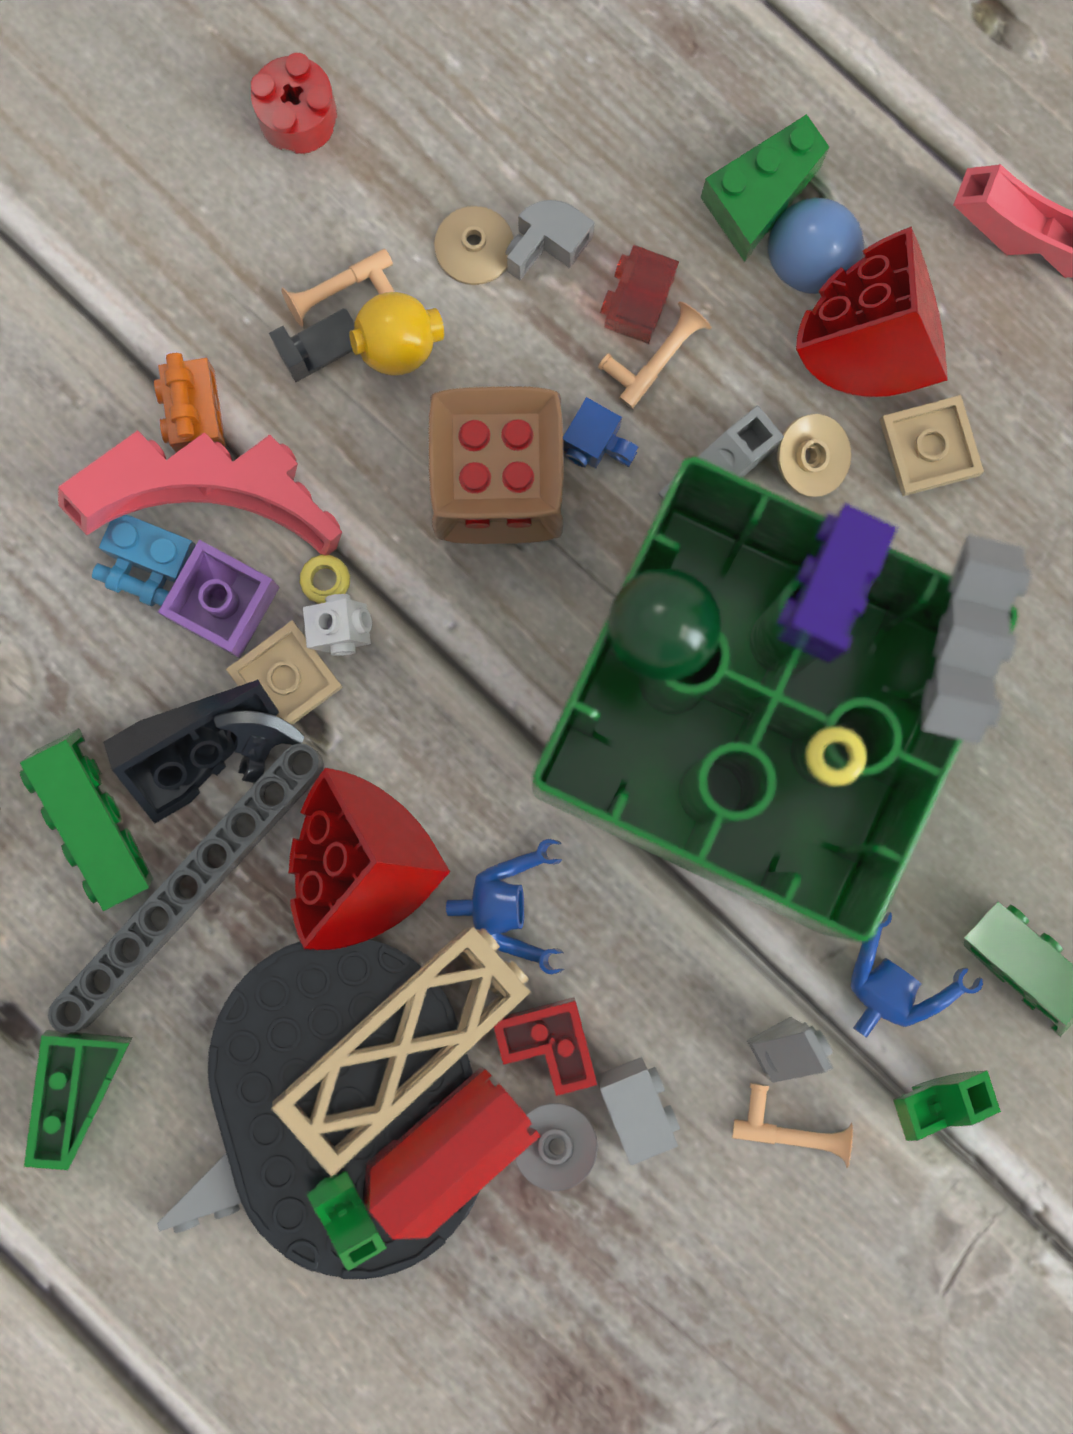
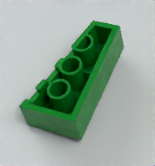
M78 728L35 750L22 760L20 765L23 770L20 771V777L30 793L36 792L44 805L41 808V814L51 830L57 829L62 837L64 844L61 845L66 860L72 867H79L85 878L82 881V886L87 897L92 903L98 902L102 910L105 911L148 889L153 881V877L130 830L125 828L120 831L117 824L122 821L120 810L113 796H110L107 792L102 794L99 788L102 784L99 775L102 773L95 759L90 760L88 756L83 755L79 744L85 742V739Z

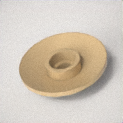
M468 206L452 212L442 221L435 236V254L443 271L452 279L468 285L485 284L498 278L507 269L508 255H506V250L514 238L510 226L498 213L481 206ZM471 235H478L481 238V242L477 245H470L466 240Z
M821 414L805 415L793 421L784 431V438L779 443L777 451L778 467L784 481L792 490L804 496L818 497L831 493L843 482L851 463V447L846 432L834 419ZM806 449H808L810 452V460L808 463L805 459Z

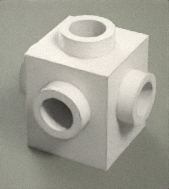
M334 594L325 597V603L303 607L307 648L331 652L332 656H345L356 653L355 647L371 644L370 630L372 628V619L367 610V604L351 600L348 594Z

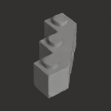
M967 534L951 574L948 592L953 594L946 616L941 618L933 656L938 657L935 665V675L932 681H927L922 700L924 731L980 744L987 726L994 727L1001 711V700L995 698L994 678L1002 660L1008 662L1011 659L1016 644V634L1010 631L1009 612L1016 596H1024L1031 578V569L1025 566L1023 547Z

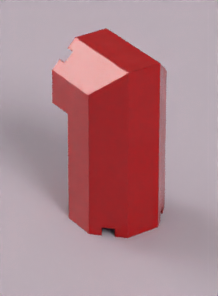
M480 1067L398 1140H392L366 1163L363 1201L369 1212L392 1239L428 1238L540 1137L538 1131L530 1127L532 1122L509 1093L500 1084L494 1086L488 1080L492 1075L485 1068Z

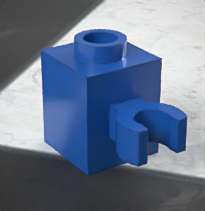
M587 397L563 436L565 457L583 468L588 464L596 469L605 453L619 463L629 467L637 454L638 446L616 436L620 429L621 416Z

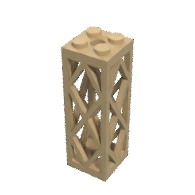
M470 927L458 933L272 1101L274 1112L331 1176L341 1169L531 993L524 985L529 980L528 977L512 960L508 963L499 957L495 952L500 948L499 944L484 928L476 930L474 927ZM459 954L471 967L470 969L437 975ZM471 980L457 1030L412 1038L427 988ZM490 989L497 998L483 1010L487 993ZM405 1004L394 1042L355 1049ZM442 1047L397 1089L408 1053ZM389 1057L375 1105L326 1115L340 1067ZM322 1079L309 1118L296 1102ZM355 1127L335 1147L323 1134Z

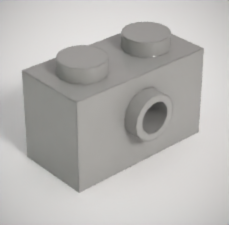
M640 1057L595 1076L631 1166L678 1147L673 1132L679 1130L680 1127L671 1105L663 1108L658 1094L664 1092L665 1089L656 1067L647 1069L643 1058Z

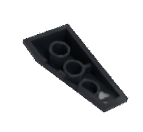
M259 680L140 720L103 742L112 771L154 824L190 804L200 794L199 787L212 774L218 776L226 767L225 761L235 752L233 749L236 740L235 734L228 730L217 728L214 716L232 711H259L275 716L279 713L278 708Z

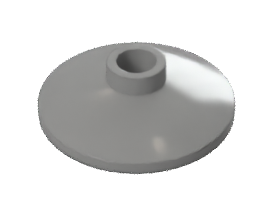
M546 1104L529 1112L527 1117L532 1122L530 1127L536 1129L540 1137L515 1159L520 1172L533 1185L549 1191H562L581 1183L593 1169L598 1153L597 1137L590 1121L579 1110L565 1104ZM555 1138L561 1139L565 1144V1150L560 1155L554 1154L550 1148L551 1142Z

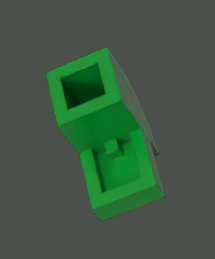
M988 1070L956 1073L917 1084L912 1087L913 1091L893 1099L906 1141H919L946 1127L972 1126L1001 1112Z
M347 1172L322 1180L316 1186V1189L307 1193L313 1209L324 1225L338 1256L348 1271L387 1249Z

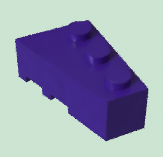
M846 503L835 515L828 512L816 535V539L823 541L816 557L810 555L806 557L796 578V581L803 584L796 600L787 598L777 618L776 623L783 626L778 640L827 663L832 662L846 652L852 640V637L847 635L856 616H861L868 601L865 599V596L873 579H876L898 527Z

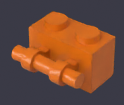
M181 353L167 354V364L158 365L160 379L154 380L157 401L159 404H164L166 418L160 419V430L164 443H169L177 453L205 432L214 443L220 442L226 447L215 370L208 358L183 361Z

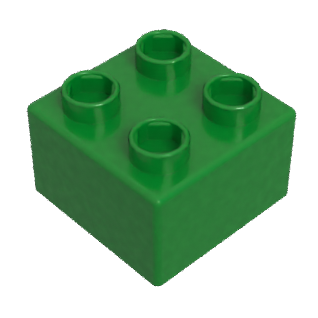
M688 457L680 464L623 586L638 574L657 568H672L693 575L707 586L718 604L721 615V633L717 647L703 667L685 678L673 681L649 680L629 670L617 657L609 639L607 617L533 772V794L536 798L815 932L858 942L869 941L873 938L963 742L961 739L923 730L922 700L927 681H932L935 675V665L938 657L933 656L941 618L946 616L950 607L953 593L948 592L951 575L889 547L880 572L876 579H873L865 596V599L868 601L861 616H856L847 635L852 637L848 650L832 662L827 663L778 640L783 626L776 623L787 598L796 600L803 584L796 581V578L808 555L816 557L823 541L816 539V535L825 516L699 457ZM1012 605L1009 612L1011 633L1018 620V611L1014 605ZM828 727H843L851 730L861 739L865 748L866 762L862 772L854 781L845 785L831 786L820 782L811 773L807 765L806 751L810 740L819 731ZM832 742L824 747L823 760L830 769L841 770L848 764L849 753L843 744Z

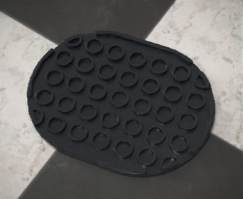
M371 939L352 946L330 950L304 949L301 941L269 955L242 978L227 998L217 1018L208 1052V1083L212 1104L235 1187L248 1218L259 1234L288 1260L312 1272L341 1277V1279L383 1277L405 1270L428 1258L446 1243V1240L456 1231L463 1220L467 1218L479 1194L478 1192L428 1238L392 1239L366 1207L387 1249L349 1271L338 1256L324 1225L308 1199L307 1193L316 1189V1186L322 1180L331 1177V1175L274 1112L272 1101L421 968L417 962L400 950ZM440 986L427 988L412 1038L457 1030L458 1021L454 1010ZM405 1004L355 1049L394 1042ZM442 1047L408 1053L397 1089ZM467 1052L333 1176H339L347 1172L363 1201L366 1163L392 1140H398L473 1074ZM389 1057L340 1067L326 1115L375 1105ZM322 1079L296 1102L309 1118ZM355 1127L323 1134L335 1147Z

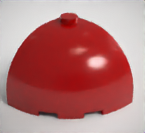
M911 226L887 236L862 251L864 258L851 266L847 271L840 267L820 288L821 298L813 310H806L798 330L796 351L808 371L825 385L840 392L856 396L886 397L907 393L948 380L945 343L937 301L922 251Z
M324 768L307 795L300 812L306 815L299 839H292L288 874H295L296 898L290 900V906L297 934L303 948L314 950L344 948L367 941L386 932L418 909L450 873L428 833L402 804L371 782L356 775L330 768Z

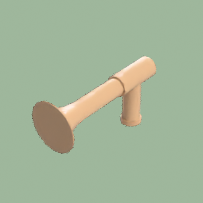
M382 249L311 289L293 293L282 288V295L293 317L303 327V318L313 306L367 278H370L379 294L395 292L382 271L392 266L393 262L387 250Z
M681 301L678 302L680 317L677 325L647 365H644L637 375L613 359L609 353L598 366L600 370H604L626 387L619 399L632 409L657 379V375L692 333L699 329L705 328L710 330L712 328L709 322L688 304Z
M750 1083L751 1094L748 1121L734 1119L732 1138L820 1149L839 1156L845 1162L846 1168L849 1167L853 1138L852 1123H850L847 1129L837 1133H818L764 1123V1114L769 1086Z

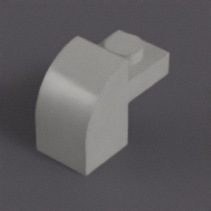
M545 200L530 205L518 216V231L524 236L517 234L506 250V255H508V272L521 281L543 250L570 268L592 240L595 222L575 207L562 201Z

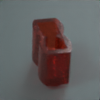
M633 245L629 256L622 254L614 277L620 279V282L615 292L607 291L600 314L606 315L604 328L650 344L676 276L679 261Z

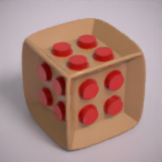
M520 386L466 387L433 393L430 398L429 483L434 512L432 527L435 537L438 540L464 544L533 543L559 538L563 532L561 504L564 473L560 393L545 388Z

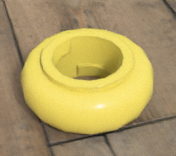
M321 554L312 557L304 564L300 572L299 583L302 592L309 600L321 604L326 602L325 597L329 595L346 594L350 586V574L347 566L340 559L332 555L325 556ZM324 568L333 570L337 578L335 585L331 589L320 591L314 587L313 578L319 570Z
M828 727L819 731L810 740L806 751L807 765L811 773L820 782L831 786L845 785L854 781L862 772L866 762L865 748L861 739L854 732L843 727ZM832 742L843 744L849 753L848 764L841 770L830 769L823 760L824 747Z

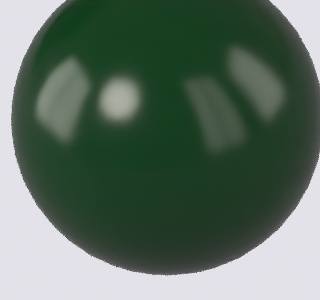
M672 568L652 569L633 577L615 596L608 615L609 639L617 657L635 674L654 681L678 680L698 671L713 655L721 633V615L716 599L711 591L693 575Z

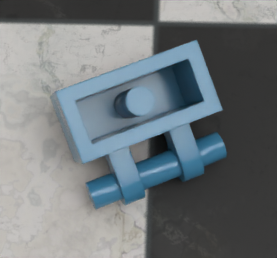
M125 514L110 521L99 546V549L117 560L115 565L110 568L97 563L93 569L92 578L105 583V587L117 593L123 590L140 597V602L149 606L158 604L162 606L170 592L163 589L166 580L175 583L196 544L190 539ZM132 566L151 573L149 579L145 582L130 576L129 573Z

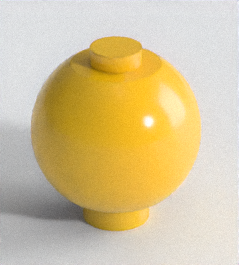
M385 292L371 298L363 305L356 316L354 330H350L349 336L354 354H360L363 361L369 367L382 374L398 376L413 372L424 364L432 352L433 343L444 339V326L441 315L436 308L426 310L419 300L405 293Z

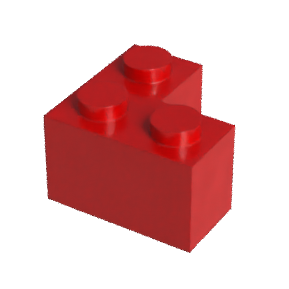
M574 997L508 1014L494 1026L503 1065L545 1054L556 1096L597 1085Z

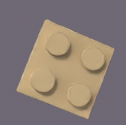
M961 395L887 414L880 419L902 497L978 477L984 473Z
M293 620L226 668L238 686L259 680L279 710L276 716L292 725L343 688L316 650L307 648L306 637Z

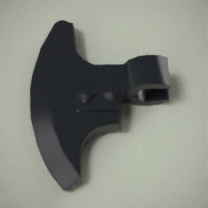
M232 711L214 716L217 728L233 732L236 736L233 749L235 753L243 755L238 773L244 774L242 781L250 783L258 781L264 774L265 761L271 749L276 745L301 744L304 740V735L292 724L272 714L259 711Z

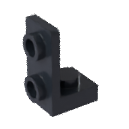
M341 309L291 338L284 326L275 329L269 335L296 383L353 351L349 333L350 330H354V321L347 309Z

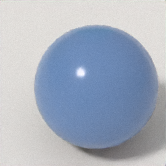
M809 198L791 205L777 219L768 239V255L776 274L790 287L810 294H820V288L840 267L847 271L863 257L864 238L856 217L842 204L827 198Z

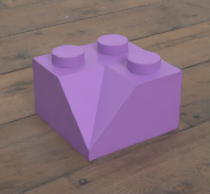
M199 540L158 613L169 621L240 659L280 587L272 578Z

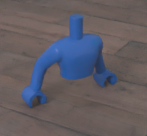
M553 839L543 840L539 844L537 851L496 864L480 872L475 878L472 899L447 900L446 902L447 916H472L474 928L476 930L484 928L499 944L500 948L498 951L537 962L542 971L547 974L561 973L564 970L562 968L553 969L548 962L551 954L564 952L557 948L544 950L501 934L523 928L524 892L522 885L509 884L500 880L515 876L543 863L559 864L562 859H549L546 853L550 845L562 844L559 840Z
M888 912L880 922L873 938L862 942L854 965L850 987L867 1009L853 1029L867 1038L880 1018L901 1027L914 1025L938 1014L950 1006L962 994H974L981 990L983 986L982 978L978 977L970 988H966L963 985V977L968 972V968L958 969L953 976V983L934 996L917 1005H913L917 991L922 985L916 978L887 958H884L871 971L882 928L886 927L892 920V914Z

